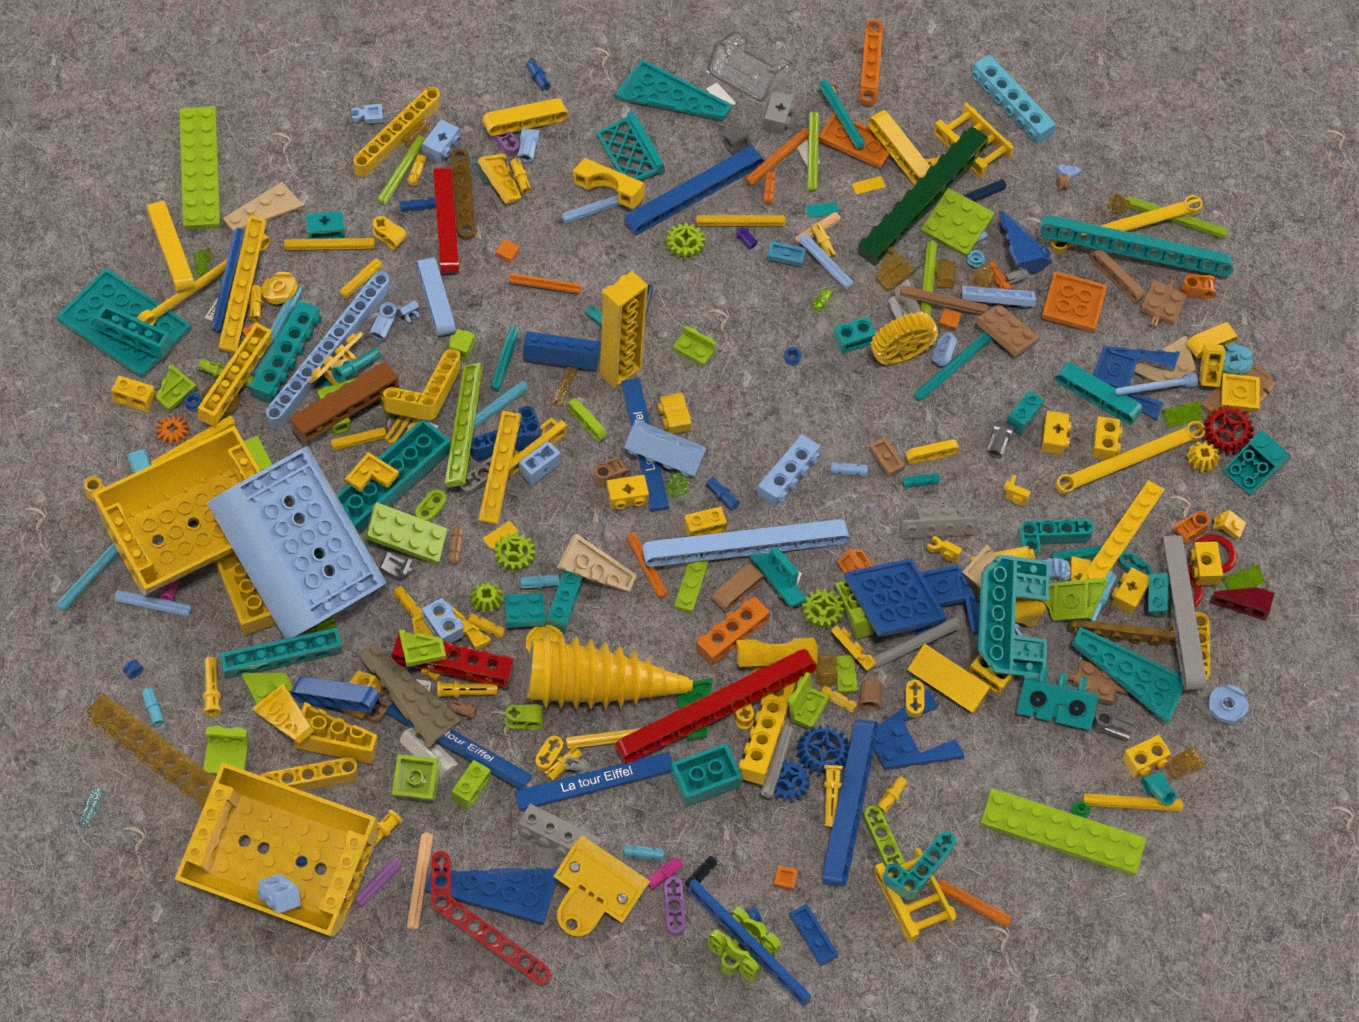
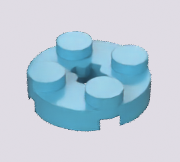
M1229 343L1224 348L1226 353L1222 374L1239 373V375H1243L1252 368L1253 355L1252 351L1236 343Z

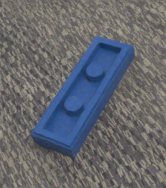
M807 904L789 913L790 919L820 967L838 958L837 951Z

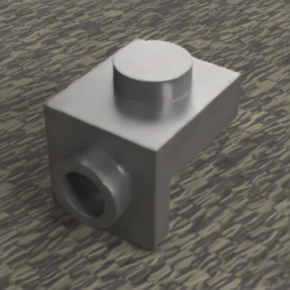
M387 552L383 557L379 570L399 581L404 576L407 577L412 569L410 566L412 559L408 558L404 561Z

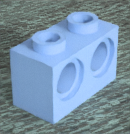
M443 598L422 608V618L435 637L442 638L443 642L449 643L463 637L464 625L460 618L456 619L452 606L449 603L446 604ZM436 613H442L443 615H441V616H436L435 614H436ZM446 628H452L453 630H452V631H446L445 629H446Z
M281 873L258 881L259 889H257V895L260 901H263L275 912L280 913L301 906L298 886Z

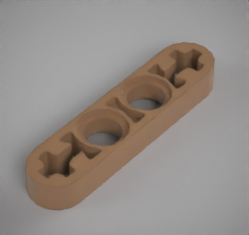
M1095 249L1090 253V259L1093 264L1131 301L1138 302L1144 297L1143 289L1107 253L1099 249Z

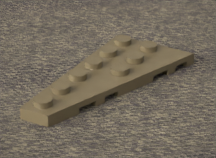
M371 643L362 649L359 656L370 671L377 674L381 679L379 682L383 688L387 687L390 691L389 697L403 716L411 720L415 725L414 731L417 735L421 734L425 739L424 744L427 748L460 723L461 719L430 693L425 686L415 680L410 673L399 666L395 660L384 653L380 647Z

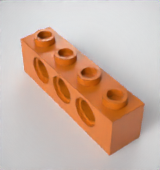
M755 596L750 600H745L735 612L731 611L724 621L716 623L709 633L702 634L697 639L696 652L712 667L736 648V640H746L769 621L770 611ZM748 617L750 620H744L742 618ZM732 628V629H735L736 631L731 632V631H729L728 629ZM714 640H720L721 643H715Z

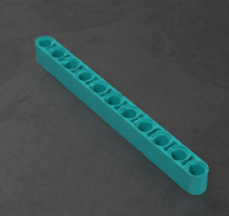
M1052 215L1043 216L1040 220V233L1045 238L1226 277L1233 272L1232 257L1226 253Z

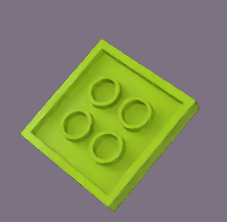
M948 188L921 228V233L968 257L994 218L995 213Z

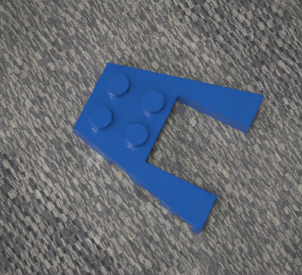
M1103 346L1093 376L1115 389L1127 387L1131 383L1138 360L1174 371L1180 352ZM1136 393L1126 394L1142 405V413L1157 421L1163 405L1162 401Z
M953 565L920 572L940 607L966 602L973 636L979 635L980 606L959 566ZM931 626L915 629V636L931 629ZM934 640L926 645L934 644Z
M929 689L924 692V710L922 715L937 709L938 706ZM913 702L912 707L914 711H917L916 702ZM905 706L878 725L879 731L874 753L884 771L906 768L909 765H926L929 762L939 761L940 763L947 762L950 759H964L965 755L956 739L920 753L904 723L913 719V717L906 713Z

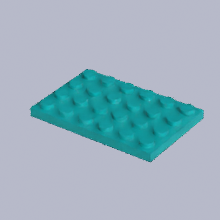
M105 268L56 316V319L140 378H143L161 359L98 331L95 316L103 305L106 304L137 318L143 311H151L159 306L160 303L108 268ZM170 310L157 318L153 325L170 333L172 342L170 350L192 329L190 323Z

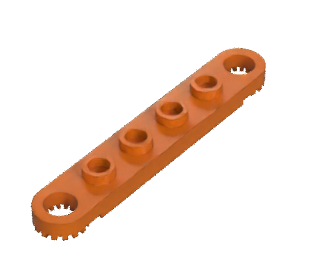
M877 19L867 21L865 27L859 99L866 106L874 105L878 96L883 24L880 20L877 21ZM876 26L878 29L874 31V29L872 30L869 27ZM868 94L871 95L873 98H870L868 100V98L866 99L864 95Z

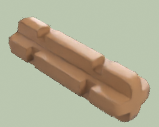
M454 528L452 532L448 558L450 564L459 563L463 529Z

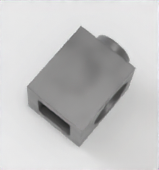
M737 126L722 134L725 148L734 155L751 146L749 134Z

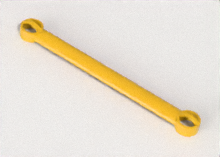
M1191 195L1183 202L1100 226L1129 231L1187 213L1196 215L1201 211L1203 202L1200 197ZM1192 203H1197L1199 205V207L1195 209L1190 208L1188 206ZM1051 239L1050 243L1051 250L1057 254H1062L1068 248L1077 246L1076 244L1064 242L1066 244L1064 247H1056L1055 244L1060 241Z
M265 233L263 234L260 252L267 249L271 242V239ZM227 259L195 280V288L176 293L153 310L143 311L137 319L153 326L157 318L224 274Z
M1192 421L1180 430L1070 475L1062 474L1055 482V488L1060 494L1067 495L1073 489L1189 441H1198L1205 434L1203 430L1204 425L1199 421ZM1190 426L1198 427L1197 430L1191 433L1189 431ZM1061 479H1067L1069 481L1068 483L1060 486L1059 483Z

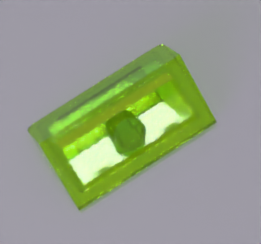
M1199 401L1161 410L1168 428L1203 419Z
M1252 564L1222 577V582L1227 590L1250 588L1265 583L1259 564Z

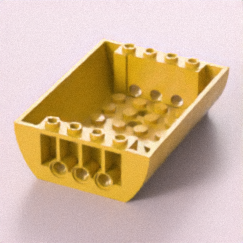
M222 762L175 880L320 933L334 936L346 921L375 847L378 830L377 818ZM244 836L250 838V844L247 847L240 846V840ZM263 843L269 844L270 847L266 854L259 853V846ZM300 857H306L308 861L307 865L303 868L297 866V860ZM319 864H325L327 867L326 872L322 875L316 873V867ZM281 873L298 886L301 906L277 913L263 901H260L257 889H259V880Z

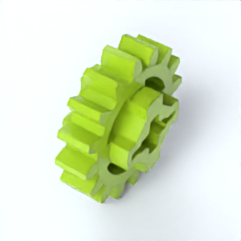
M685 222L684 226L678 223V228L672 226L671 231H668L666 237L667 249H671L672 255L677 253V258L683 256L684 260H686L687 256L693 259L694 254L699 256L700 251L704 250L706 241L704 232L700 233L701 228L695 229V224L688 226L687 222Z
M515 532L514 536L507 533V538L501 536L500 542H495V548L493 549L495 554L494 560L498 561V567L504 566V571H507L509 568L512 573H514L515 569L522 572V567L528 569L529 563H534L533 557L536 556V551H534L535 545L531 544V538L525 539V534H522L520 537L517 532Z
M824 588L823 592L816 589L815 594L810 591L806 601L802 603V616L807 617V623L813 622V628L819 625L820 630H822L823 626L830 629L831 624L836 626L837 622L842 620L844 602L839 601L840 595L833 596V590L827 593L826 588Z

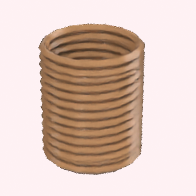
M866 679L862 682L861 708L869 711L881 708L882 682L876 679Z

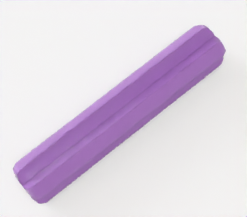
M394 857L355 897V902L360 907H363L402 867V862Z

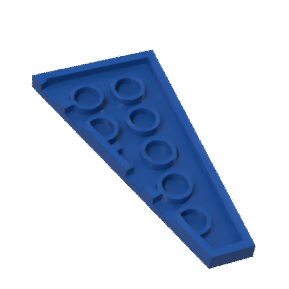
M536 867L535 869L501 868L478 871V869H470V871L452 870V898L458 902L544 925L558 879L553 876L559 867H554V869H543V867ZM431 872L425 887V892L430 894ZM438 879L436 885L438 887L445 886L447 879Z

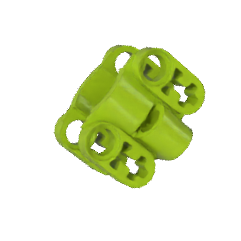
M736 906L730 912L774 958L780 953L782 945L780 940L774 934L767 933L766 926L763 923L750 919L746 911L739 906ZM713 930L708 936L707 945L713 953L718 956L722 955L721 971L726 975H733L739 971L747 981L752 983L760 975L761 966L758 965L747 950L742 951L739 949L741 944L736 939L731 942L730 936L727 937L719 930ZM732 960L735 962V964L730 966L727 965L725 961Z

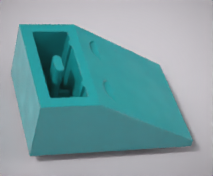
M1261 429L1223 471L1251 496L1276 475L1292 457Z

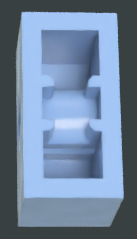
M441 119L422 143L423 155L442 163L445 158L449 157L452 148L460 142L459 128Z
M547 441L519 462V474L532 486L560 465L561 453Z

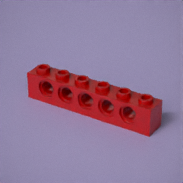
M398 633L392 651V659L397 664L406 666ZM443 642L446 659L410 666L508 688L514 670V659L507 655L499 656L491 654L489 651H477L467 646L459 647L449 642ZM452 657L458 658L455 661L450 660ZM472 661L477 662V664L470 665L468 663ZM489 666H495V667H497V668H495V669H489L488 667H489Z

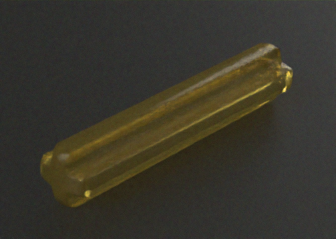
M567 366L552 401L553 405L557 407L563 405L578 368Z

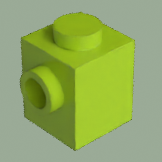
M457 329L455 335H451L449 339V349L458 350L461 354V361L467 362L475 346V335L469 331Z

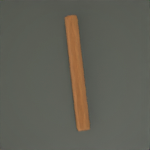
M902 286L900 289V296L981 315L988 311V305L908 286Z

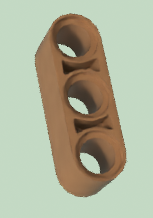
M749 563L713 593L711 599L723 611L728 612L763 582L765 576L754 565Z

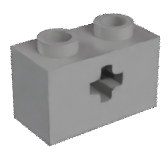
M772 92L764 118L763 129L784 134L785 128L790 126L791 117L789 115L793 114L795 104L792 103L793 96Z

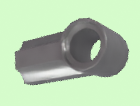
M996 420L991 434L992 438L986 452L990 457L995 459L1002 458L1007 442L1010 441L1014 426Z
M1100 710L1092 722V729L1096 733H1107L1125 741L1129 740L1134 724L1114 717L1108 710Z

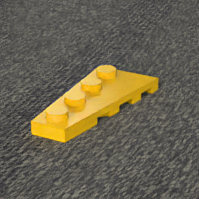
M284 684L280 685L252 708L256 714L298 744L314 732L311 724Z

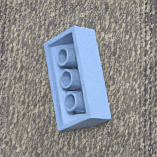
M636 420L632 426L624 447L633 455H643L650 462L658 461L663 463L665 468L671 470L675 468L680 470L681 474L688 477L696 475L706 451L704 446L640 420Z

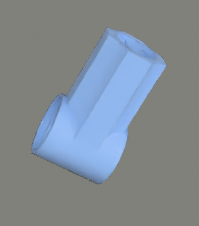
M522 128L518 158H520L522 163L533 162L536 146L539 145L540 130Z
M391 302L383 303L380 306V313L370 331V336L375 340L385 341L392 325L397 320L396 306Z

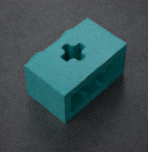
M343 211L306 214L308 239L345 238Z
M1028 390L1008 415L1006 424L1014 426L1013 432L1022 436L1041 412L1044 399Z

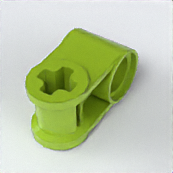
M538 704L510 705L505 711L506 717L504 722L509 729L538 730L543 727V708Z

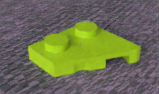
M170 364L168 373L161 383L162 387L156 395V402L168 412H171L185 400L186 395L193 393L197 389V385Z
M286 673L241 674L256 705L282 684L288 688L289 692L293 689Z

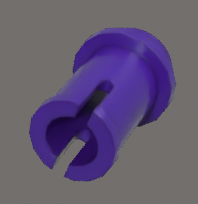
M742 226L737 230V238L741 239L749 249H753L758 244V241L749 233L748 228Z

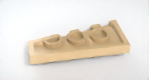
M281 182L224 217L223 223L234 233L236 228L246 229L249 215L266 219L267 223L272 221V218L290 215L289 212L295 210L301 211L304 209V205Z
M578 534L573 535L557 566L561 570L623 592L630 591L637 576Z

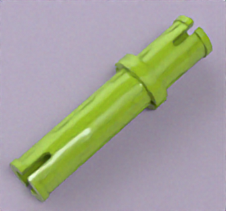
M201 358L198 365V370L213 374L216 378L220 376L225 368L222 363H214L204 358ZM249 375L243 385L249 387L254 376Z

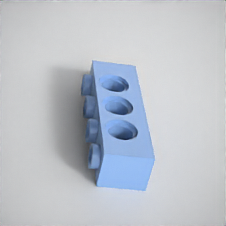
M801 434L758 485L757 496L774 507L779 502L783 503L789 490L795 489L801 476L804 477L808 473L809 466L819 460L820 445Z

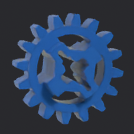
M784 759L780 771L782 774L779 775L774 793H776L775 799L782 797L784 803L786 799H790L791 803H793L795 797L801 800L802 794H807L806 788L810 786V782H808L810 775L806 774L807 768L801 769L800 762L795 765L793 759L790 763H787Z

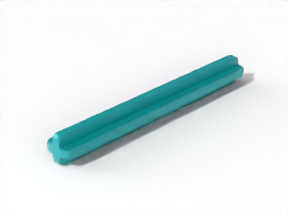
M823 79L819 82V87L855 147L862 149L865 146L863 138L828 80Z

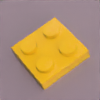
M1223 373L1221 377V406L1226 409V405L1229 404L1230 409L1237 406V410L1243 409L1244 411L1258 412L1260 409V377Z

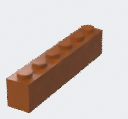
M387 362L378 364L367 373L360 374L350 383L343 384L338 390L328 393L321 400L311 403L304 410L295 412L290 417L291 428L301 441L306 443L382 398L385 389L391 387L399 388V377Z

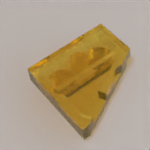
M890 247L881 269L878 271L876 281L889 292L913 275L915 268L893 247Z

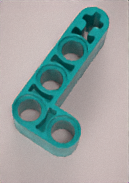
M1089 519L1025 521L1022 523L1018 534L1019 547L1029 546L1030 549L1033 548L1037 558L1040 545L1070 544L1090 541L1095 526Z
M949 831L940 833L909 872L897 863L888 864L883 874V883L905 900L914 899L952 853L956 843L955 835ZM947 843L942 850L941 845ZM929 856H935L938 860L933 861ZM917 871H924L926 875L921 876ZM894 873L897 875V878H891L888 874ZM910 885L914 890H907L905 886Z

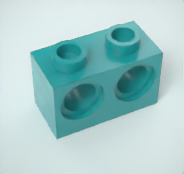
M869 317L858 318L853 322L841 323L834 327L833 339L842 355L871 346L873 336H876V331Z

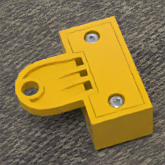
M581 836L574 843L553 876L570 888L559 905L557 921L560 927L572 936L589 934L605 912L623 923L650 881L584 836ZM568 919L576 920L577 928H570L567 922Z

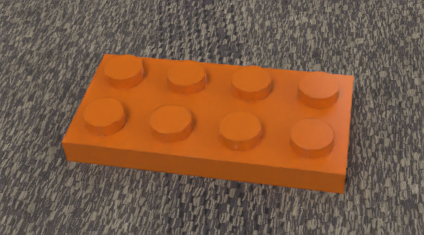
M833 112L818 136V141L882 169L890 153L872 130L852 120L865 142V146L862 149H858L853 144L835 112Z

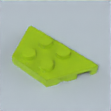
M1096 578L1049 583V600L1045 601V604L1050 610L1049 613L1052 620L1062 622L1075 619H1091L1108 583V579Z

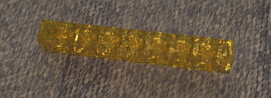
M103 693L88 708V720L95 727L100 726L109 738L112 739L114 737L117 739L122 748L125 750L130 749L139 761L147 762L151 770L155 773L160 772L169 784H176L185 796L188 797L190 795L195 799L194 801L199 807L204 808L215 777ZM108 717H115L113 720H106ZM129 728L127 732H121L122 729ZM138 740H145L141 744L136 743ZM154 751L160 752L157 755H151V753ZM168 763H175L172 767L166 766ZM184 774L190 775L188 778H181ZM205 786L203 790H197V787Z

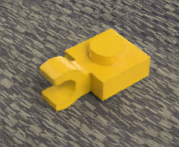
M933 536L931 542L935 543L936 546L928 544L927 550L932 553L940 552V555L945 560L957 564L962 548L947 540L943 542L938 537Z

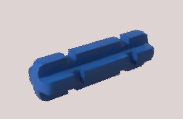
M433 197L427 198V200L423 198L410 200V202L407 200L400 202L402 212L409 211L408 209L413 211L426 209V207L428 209L436 207L435 198Z

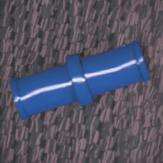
M529 59L526 62V67L531 72L532 79L537 82L541 91H544V88L548 90L551 84L545 77L544 70L539 67L535 59H532V61Z
M711 477L706 482V486L716 494V498L719 501L722 500L732 511L739 506L740 501L730 493L727 487L720 484L715 477Z

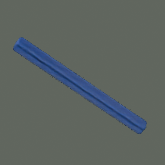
M242 228L234 229L211 325V330L215 332L222 330L245 230Z

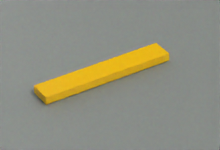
M502 411L478 519L479 522L494 525L499 523L522 417L519 413Z

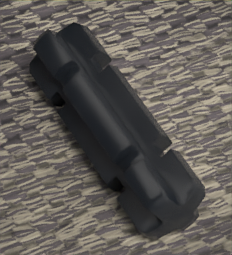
M708 856L705 862L694 871L692 877L690 876L685 881L686 887L689 888V883L693 879L701 883L711 872L710 870L714 869L718 861L713 856Z

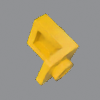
M1013 475L1011 481L1007 479L1003 490L1006 491L1005 499L1026 507L1031 491L1014 485L1017 476Z
M1231 510L1216 515L1212 529L1214 531L1223 529L1231 537L1238 539L1242 535L1246 522Z

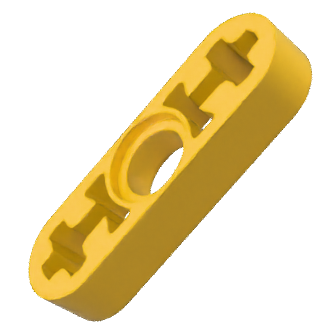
M952 439L912 448L905 453L908 464L914 465L956 455L960 448L957 441Z

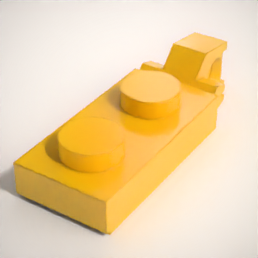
M836 625L832 629L833 634L868 672L877 664L871 655L862 653L864 648L857 641L855 643L852 642L850 639L852 635L845 627L841 629Z

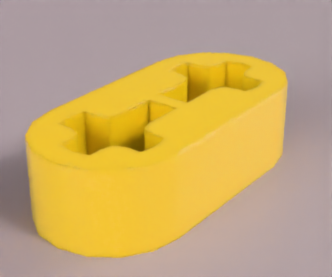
M919 680L909 681L905 690V710L913 718L921 716L924 710V686ZM912 687H916V696H913ZM913 702H916L917 711H914L912 707Z
M548 737L536 755L535 766L539 771H547L555 764L556 759L559 758L563 751V741L560 737ZM555 743H557L558 748L554 747V749L551 752V744L554 745ZM548 756V763L541 765V760L544 761Z

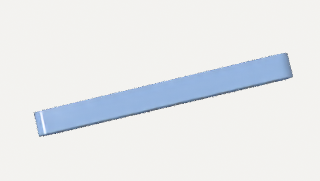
M377 272L372 276L267 407L266 418L270 428L278 429L283 426L322 377L321 375L310 384L309 380L313 377L311 373L317 367L322 368L324 366L322 362L330 355L334 357L336 355L334 351L340 345L345 346L347 344L345 340L353 333H357L390 290L389 276L385 272Z
M838 519L649 541L643 544L642 550L646 565L655 567L766 554L776 547L783 552L841 545L847 543L850 537L845 521Z

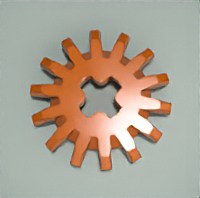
M173 414L170 420L168 415H166L167 421L160 419L159 421L162 424H156V427L160 429H157L155 433H161L157 438L161 439L163 437V443L169 440V445H172L173 441H176L178 444L180 443V438L186 439L183 436L184 434L189 435V432L185 429H190V426L184 425L188 421H181L182 416L175 419L176 415ZM171 425H175V428L178 429L174 430V433H170V430H168L167 428H171Z

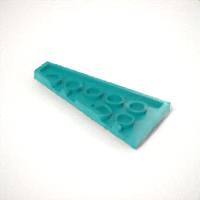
M1080 627L1072 646L1168 724L1183 690L1181 674Z

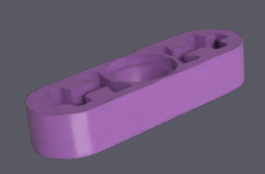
M512 132L506 133L507 135L504 137L492 136L506 155L514 156L519 152V141Z
M669 877L664 883L666 930L672 936H680L685 929L683 884L678 877ZM671 883H674L676 887L675 896H672ZM671 902H677L680 905V909L672 911L668 905ZM673 917H677V924L681 925L678 926L677 930L672 926Z

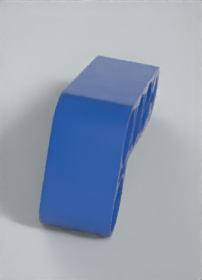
M524 406L518 411L522 417L514 451L528 447L542 436L538 417L531 406ZM498 429L472 437L470 452L475 461H483L493 455Z

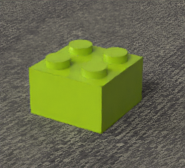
M398 754L392 795L400 799L436 802L442 762L436 758Z

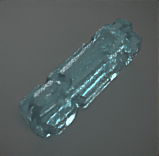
M477 155L470 157V164L474 167L479 178L482 179L485 186L491 184V181L477 162L479 157Z

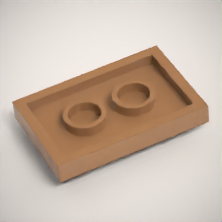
M1000 304L979 316L975 322L1015 357L1038 343L1040 339L1038 335Z

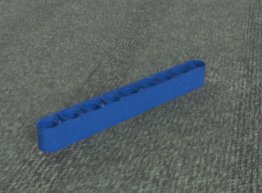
M753 146L747 147L626 215L624 222L635 235H639L751 173L764 162V158Z
M856 720L854 724L823 870L824 885L846 886L878 737L879 726L877 721Z

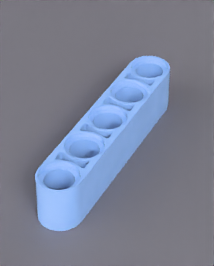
M435 257L416 261L437 337L456 333L454 319Z

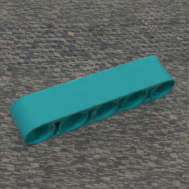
M1066 362L1055 376L1056 381L1060 385L1126 424H1133L1143 410L1139 402L1126 394L1117 395L1114 387L1071 362Z

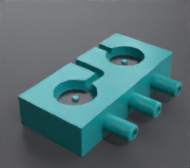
M1044 667L1041 668L1039 679L1024 676L1016 713L1031 717L1034 714L1036 718L1052 721V717H1055V722L1091 730L1099 694L1098 692L1085 690L1088 681L1087 677H1080L1077 688L1066 685L1068 673L1066 672L1060 673L1058 683L1046 681L1049 669Z

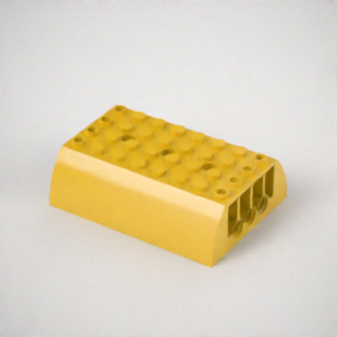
M235 426L92 493L102 522L143 595L162 588L235 552L207 505V502L260 472L258 465ZM190 521H198L199 525L191 528L188 526ZM158 537L164 540L160 545L153 543V540Z

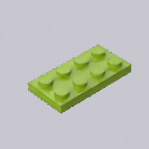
M376 502L373 505L365 539L437 565L440 561L447 528Z

